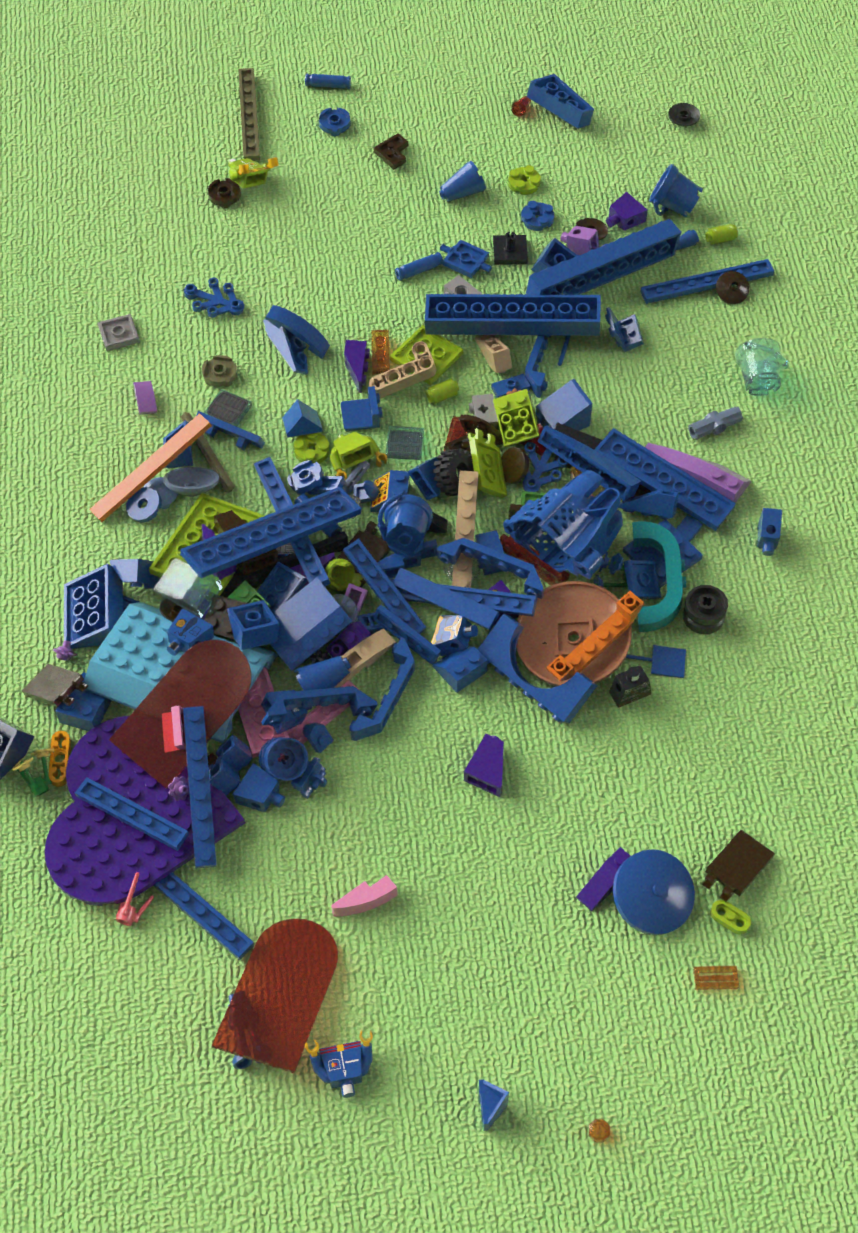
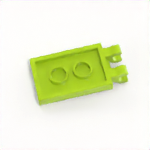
M476 428V434L468 433V439L471 440L469 443L474 471L478 472L477 490L504 498L507 496L500 449L495 446V436L488 434L487 440L483 438L482 430Z

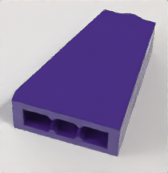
M485 734L464 770L465 782L495 796H501L504 741H501L497 736Z

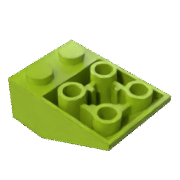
M527 389L493 399L504 447L539 437L536 413L532 398Z

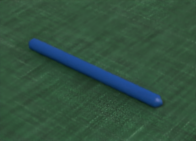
M566 335L558 361L559 366L563 363L571 335Z

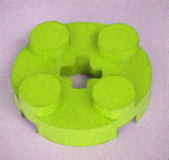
M531 165L512 169L509 172L508 186L513 192L518 191L522 195H529L536 192L541 184L540 174Z
M318 432L300 435L293 443L295 457L300 462L312 461L313 463H321L329 455V441ZM314 446V447H315V450H313V449H309V450H308V447Z

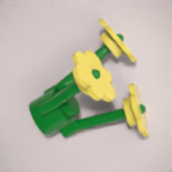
M41 749L31 753V755L37 756V759H41L45 779H42L41 776L33 778L28 767L31 766L30 762L34 759L33 757L24 761L20 760L12 768L13 771L17 769L35 797L50 790L48 785L52 783L48 774L46 758L49 757V753L55 752L54 749Z

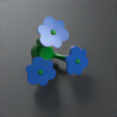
M606 552L603 557L604 564L600 567L599 572H601L602 568L606 569L607 565L608 569H610V574H614L618 570L623 571L622 579L626 583H603V580L596 574L593 584L601 587H628L623 557L618 553L610 560L607 557L608 552Z

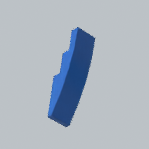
M436 539L424 542L422 549L416 554L411 552L408 553V556H402L394 553L377 563L389 579L395 578L400 568L407 569L421 566V559L437 556Z

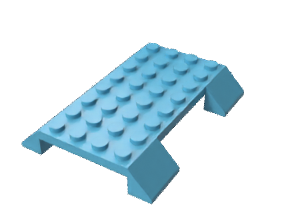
M142 602L129 604L91 658L84 684L88 685L85 690L161 720L162 714L172 712L171 707L203 706L206 737L224 743L233 729V716L264 667L270 669L278 653L260 646L241 650L237 642H230L214 636L212 640L192 655L180 650L176 656H173L167 651V647L170 645L167 631L173 622L166 619L158 608Z

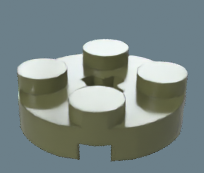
M225 355L213 356V359L209 361L207 359L202 365V375L205 383L218 387L231 386L232 381L237 376L236 363Z

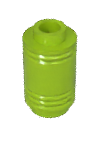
M727 224L708 228L705 233L706 241L711 245L733 241L738 237L736 225Z
M448 379L428 387V390L425 391L426 397L430 404H436L458 395L459 386L456 381Z

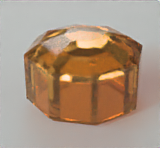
M595 1119L589 1124V1137L594 1142H605L610 1136V1125L604 1119Z

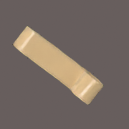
M420 341L413 345L412 351L415 360L370 379L369 386H375V391L379 393L380 398L422 382L436 374V366L426 343Z

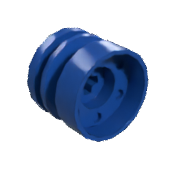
M274 737L266 741L259 753L261 769L275 779L284 781L300 777L306 770L309 762L305 746L298 740L288 737ZM280 755H284V758L281 759V762L278 761Z

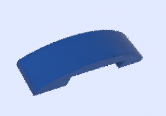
M273 305L265 317L267 321L277 328L283 326L309 345L308 350L321 359L330 347L325 337L314 326L285 308Z

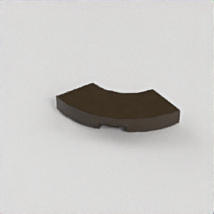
M461 415L459 417L465 433L475 432L477 428L482 430L483 438L488 440V434H492L495 436V445H503L502 435L489 422L472 415Z

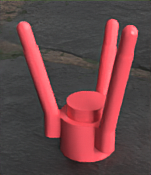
M139 872L135 874L126 903H120L116 914V921L126 926H132L133 922L138 923L140 916L154 899V896L151 895L137 914L135 913L136 908L130 905L140 875Z

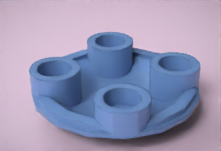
M164 477L154 478L144 485V487L153 488L160 494L162 499L161 509L169 508L170 504L178 496V493L165 486Z

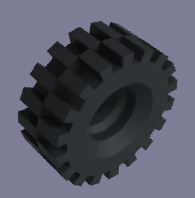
M464 449L445 450L440 453L441 455L437 456L438 461L434 463L436 469H433V473H436L434 481H438L436 484L437 488H441L440 491L447 496L458 495L460 471H474L472 455Z

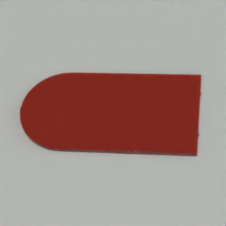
M208 640L192 646L173 665L109 741L150 774L152 778L168 789V785L172 783L174 777H178L187 767L186 749L180 750L174 746L171 707L203 706L207 743L248 694L251 685V668L247 658L239 647L226 641ZM181 714L182 724L184 723L183 714ZM182 732V733H183V742L186 743V742H185V732Z
M287 919L273 924L260 935L212 1043V1048L295 1073L304 1051L305 1043L308 1041L338 962L337 945L332 935L324 927L306 919Z

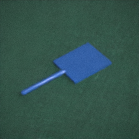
M653 645L652 658L628 654L626 656L628 659L652 662L651 674L684 678L686 649Z

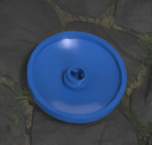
M651 849L631 855L620 865L613 882V897L618 912L626 923L644 934L662 935L672 932L682 926L692 912L695 900L692 878L682 862L667 852Z

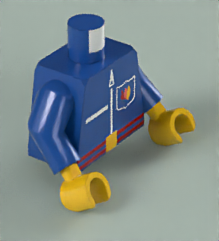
M361 1030L359 1036L361 1041L319 1049V1044L315 1039L316 1046L312 1050L308 1049L307 1042L305 1043V1049L311 1054L310 1060L316 1075L324 1083H330L331 1088L341 1087L342 1097L344 1098L355 1095L354 1084L362 1082V1076L368 1073L373 1061L372 1044L370 1043L373 1038V1032L371 1030L370 1037L367 1039L363 1038Z

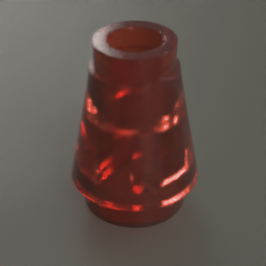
M524 96L514 102L511 108L512 113L518 117L523 116L531 103V99Z

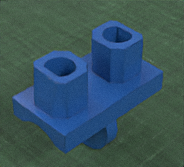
M314 757L312 761L308 762L303 776L291 781L294 789L300 791L304 798L308 799L313 790H316L318 786L325 787L327 784V780L324 778L326 769L320 764V759Z

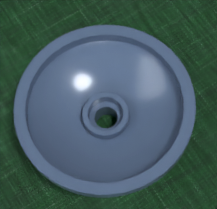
M201 467L178 468L164 476V484L167 488L189 497L206 493L219 483V475L215 471Z

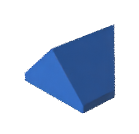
M479 1080L478 1088L483 1131H487L508 1106L509 1092L485 1080Z

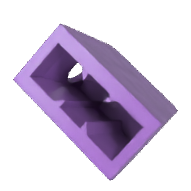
M575 226L569 233L563 232L561 235V241L567 243V248L577 255H582L591 249L599 248L598 230Z

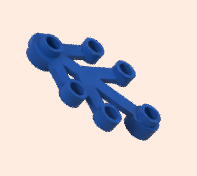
M215 277L208 280L209 287L213 290L214 295L198 290L194 284H188L184 288V294L187 299L193 300L199 297L208 300L204 303L194 301L192 308L194 312H201L207 309L208 316L211 318L230 312L232 315H240L245 308L243 301L236 299L232 283H225L223 285L224 293L228 294L229 300L223 298L219 289V281ZM222 305L224 307L217 308L215 306Z
M532 442L526 443L524 450L529 455L535 471L531 475L528 470L526 477H524L523 489L528 492H538L542 485L559 482L562 474L559 470L554 469L565 468L569 463H561L560 461L563 460L561 457L557 461L547 463L552 454V451L548 448L545 449L539 461L535 452V444ZM553 470L551 475L540 478L542 473Z

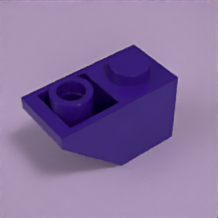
M361 621L351 623L326 650L329 651L332 657L342 656L372 634Z

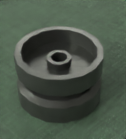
M711 585L694 587L689 591L685 600L683 620L686 626L699 634L717 632L725 621L728 599L724 592L717 587Z

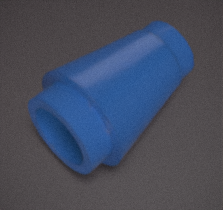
M688 230L681 235L676 250L695 246L699 242L696 231Z

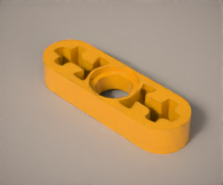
M57 731L51 738V749H54L55 752L50 753L49 778L52 785L56 787L64 786L67 783L66 768L70 757L71 740L69 734L65 731ZM60 738H64V740L62 741V748H60L58 743L60 741ZM58 755L65 756L62 762H55L54 760ZM57 769H60V772H61V775H62V776L59 777V779H56V778H55V777L58 776V770H57Z

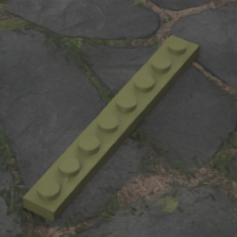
M254 68L238 69L243 158L258 161L260 160L255 73Z

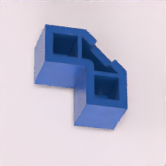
M234 735L229 737L218 748L216 752L218 758L214 765L209 766L210 784L218 790H222L226 796L238 787L240 783L238 771L247 766L252 759L250 747Z

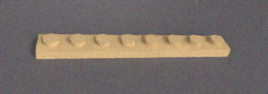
M460 471L455 541L461 538L474 541L478 486L477 471ZM463 553L460 554L456 564H453L452 586L471 588L473 558H468Z

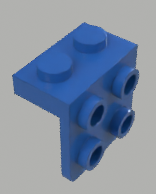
M610 307L606 308L607 314L605 318L610 325L608 330L611 337H615L618 347H622L624 352H627L644 344L635 314L618 321Z
M375 386L368 387L367 399L341 402L345 431L380 427L379 418H383L382 407H378L380 395L376 393Z

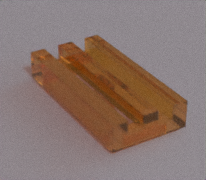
M737 966L693 967L695 990L739 988ZM699 973H733V975L699 976ZM701 981H734V982H701Z

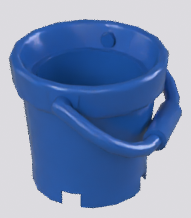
M670 164L656 184L649 202L654 205L655 212L659 216H662L670 209L687 217L686 212L690 213L700 198L697 194L699 192L702 193L703 188L680 173L679 168L674 164ZM659 204L663 206L661 212L658 208Z
M398 493L388 499L379 510L378 528L383 540L389 545L390 550L402 556H408V553L414 552V554L418 553L423 547L426 532L429 530L433 519L432 509L425 500L411 494L402 495Z

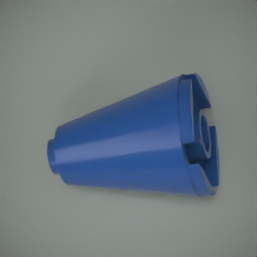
M472 161L467 162L440 187L441 191H439L442 200L446 199L449 202L483 192L486 189L482 175L479 176L477 172L479 170Z
M340 655L295 670V673H297L296 677L303 691L334 688L350 673L349 669L352 666L347 657L342 658Z

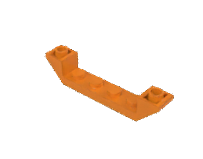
M629 591L616 603L617 610L568 656L563 658L559 655L546 669L560 682L571 679L576 672H582L632 625L644 602L633 592Z

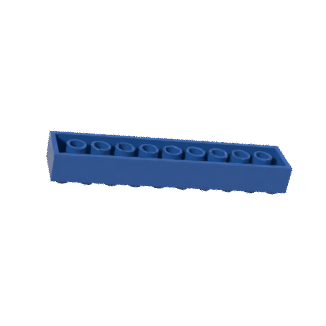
M671 219L661 221L641 231L633 232L624 238H619L614 242L591 249L582 255H577L572 259L562 261L557 265L531 274L525 295L583 294L674 256L682 232Z
M426 294L425 333L434 335L600 336L601 295Z

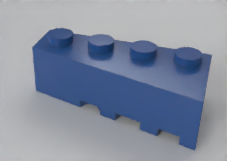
M552 74L531 80L527 93L529 99L577 129L590 125L594 108L558 76Z

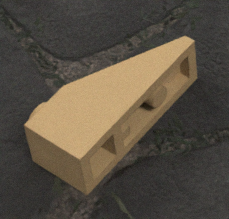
M494 335L475 337L491 369L496 373H503L507 369L512 368L509 348Z

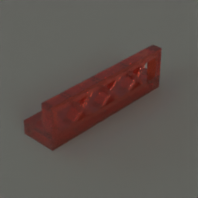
M505 534L500 536L504 553L534 565L539 578L552 586L566 582L569 579V573L564 570L559 573L516 543L511 535L509 537ZM530 547L538 556L540 555L538 551Z

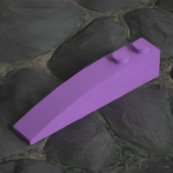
M648 443L645 446L648 450L735 503L751 483V480L721 464L660 445Z

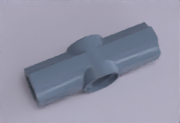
M732 407L720 413L712 411L704 419L689 425L690 436L693 439H698L711 433L718 435L725 431L728 426L741 422L743 416L739 407Z

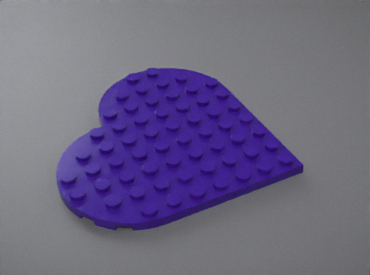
M144 716L113 718L92 728L73 748L67 763L66 782L74 802L57 817L48 833L45 844V861L48 871L58 888L70 898L97 906L114 902L119 904L127 900L137 872L140 875L132 898L140 895L155 883L167 877L171 872H174L195 858L190 793L185 800L175 801L174 797L169 795V790L171 789L168 788L174 777L180 778L184 776L186 781L189 782L186 750L165 753L162 722ZM86 777L187 830L189 836L179 850L176 851L76 797L75 792ZM210 784L214 840L217 843L244 825L245 819L222 790H218Z

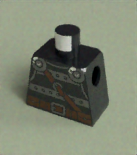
M641 666L630 667L627 671L615 676L609 693L619 708L651 695L650 681Z

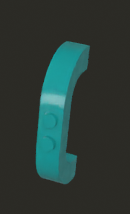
M638 521L632 522L634 547L648 546L659 550L664 556L667 593L665 598L656 605L642 607L638 613L639 632H650L667 626L676 618L681 609L683 588H686V576L682 577V571H685V560L681 559L678 542L669 530L656 523Z

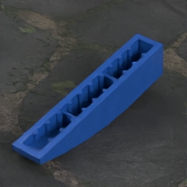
M544 426L537 442L582 473L591 470L602 476L605 481L601 486L605 489H617L620 492L621 500L625 501L635 495L641 480L592 448L557 430Z

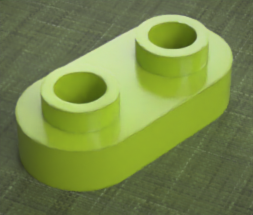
M717 900L713 903L710 913L716 922L735 934L741 935L748 932L751 919L745 912L724 900ZM718 911H723L724 915H719ZM740 922L743 926L738 927L736 923Z

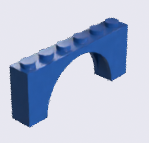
M503 614L479 646L478 651L488 660L487 664L492 663L495 666L494 670L502 676L505 674L510 678L508 681L517 688L520 686L524 689L523 694L530 699L535 698L539 702L537 705L545 711L550 710L555 720L560 723H570L598 685L584 674L576 672L570 680L557 687L545 689L533 686L520 672L516 660V646L524 627L511 616Z

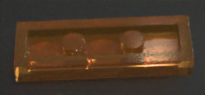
M371 330L372 375H379L390 370L389 330Z

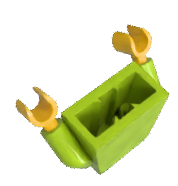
M277 157L270 158L263 165L248 158L241 160L231 159L228 163L230 167L229 177L243 189L266 184L267 173L271 168L279 165Z
M352 432L348 435L341 434L333 441L334 448L331 450L330 460L334 471H337L336 476H343L345 480L347 479V474L342 469L346 470L375 456L378 467L382 465L380 460H383L385 464L387 463V455L379 452L380 449L372 437Z

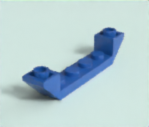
M552 335L537 336L525 368V377L531 386V390L538 398L541 397L543 391H546L548 381H545L546 373L538 372V363L542 362L543 350H546L548 346L547 339Z
M466 538L458 539L437 548L438 559L443 563L455 565L460 554L463 553L468 558L474 557L482 563L494 565L504 572H512L519 578H527L524 583V593L540 599L544 596L543 585L534 565Z
M403 637L392 648L394 662L400 664L397 672L398 676L391 681L390 691L387 695L383 696L381 700L382 706L379 711H375L372 719L359 714L356 721H352L349 731H351V740L353 741L382 732L415 671V660L406 639Z
M354 686L282 692L261 723L262 726H277L286 717V710L303 707L307 709L312 706L326 707L331 704L345 705L347 703L350 705L353 716H359L360 714L367 717L372 714L378 704L377 701Z

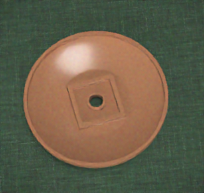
M582 581L562 582L545 588L543 598H537L534 617L519 615L517 620L524 627L516 647L525 667L538 679L550 685L560 686L570 679L560 682L546 667L559 655L563 658L568 656L617 610L616 603L619 599L601 586ZM631 626L580 673L584 674L595 684L613 674L621 666L629 652L632 640ZM573 634L579 636V639L574 642L568 638Z

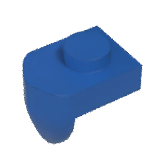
M370 480L353 485V500L357 504L374 501L379 494L378 487Z
M309 723L303 726V735L317 753H321L334 741L323 724Z

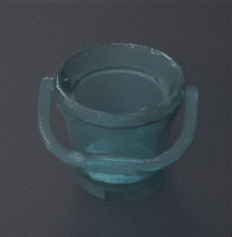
M757 338L746 341L735 351V359L741 368L746 391L749 390V394L764 396L768 395V390L773 389L775 392L781 387L780 369H787L789 364L781 355V346L777 341L768 338Z

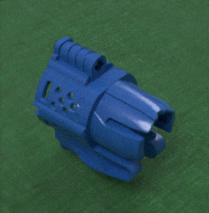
M587 470L576 476L561 489H551L540 499L535 501L528 500L510 520L506 519L503 522L505 532L511 535L522 551L539 568L545 564L547 565L545 571L560 573L563 570H567L576 576L580 574L591 579L592 575L604 564L602 556L607 552L623 526L622 513L617 510L621 504L620 492L615 488H608L595 497L591 494L605 480L596 472ZM530 545L540 553L539 556L529 547Z

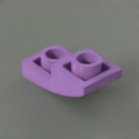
M133 382L139 415L157 413L152 382Z

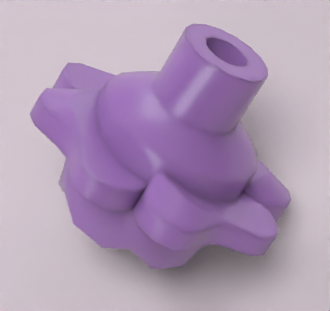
M64 640L62 646L53 648L57 658L67 661L77 655L70 648V641Z
M184 776L180 778L174 777L172 783L168 785V788L171 789L169 790V795L173 796L175 801L185 800L189 794V782L186 781Z

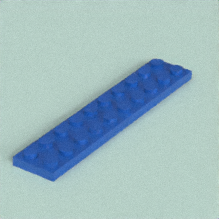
M338 487L182 548L180 555L200 578H204L361 514L362 508L341 487Z

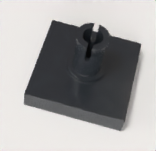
M507 232L506 235H493L494 265L528 264L526 235H516L514 232H511V235L510 232Z

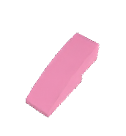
M387 875L371 887L364 881L331 905L332 914L335 917L348 916L381 906L397 896V886Z

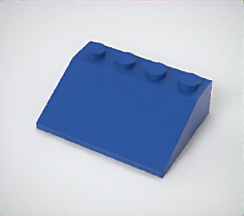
M109 564L103 565L64 584V640L71 642V649L101 645L123 614V582Z
M316 577L273 612V615L279 622L278 642L270 644L291 671H294L314 655L316 651L323 648L345 630L353 621Z

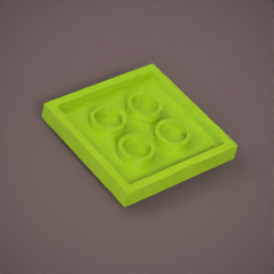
M422 325L390 355V361L398 366L415 360L412 351L413 345L420 341L426 343L437 370L433 377L424 380L425 383L431 386L463 355V349L440 335L426 334L425 326Z

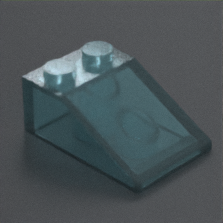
M174 559L153 590L197 616L202 617L210 606L214 594L217 595L223 586L220 579L215 575L211 574L200 578L188 563Z

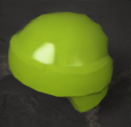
M342 558L334 559L325 568L331 583L328 586L331 589L344 591L348 588L349 583H353L358 587L361 586L360 580L363 577L361 574L355 573L353 564L348 560Z

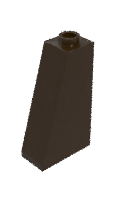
M232 510L214 516V526L218 534L246 524ZM275 548L238 563L237 567L242 575H246L275 565L278 562V551Z

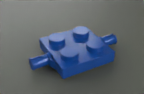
M459 240L451 248L444 244L440 247V251L447 253L443 260V266L472 278L480 269L488 273L492 270V266L484 263L489 257V252L463 240Z

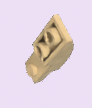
M385 629L364 639L342 655V658L347 657L352 667L349 669L350 673L334 688L344 685L364 667L368 668L394 646L396 641Z

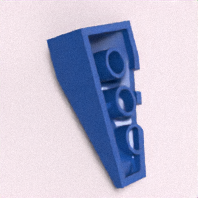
M266 319L263 320L268 337L293 372L306 375L308 373L307 356L304 354L306 343L283 326L277 328Z

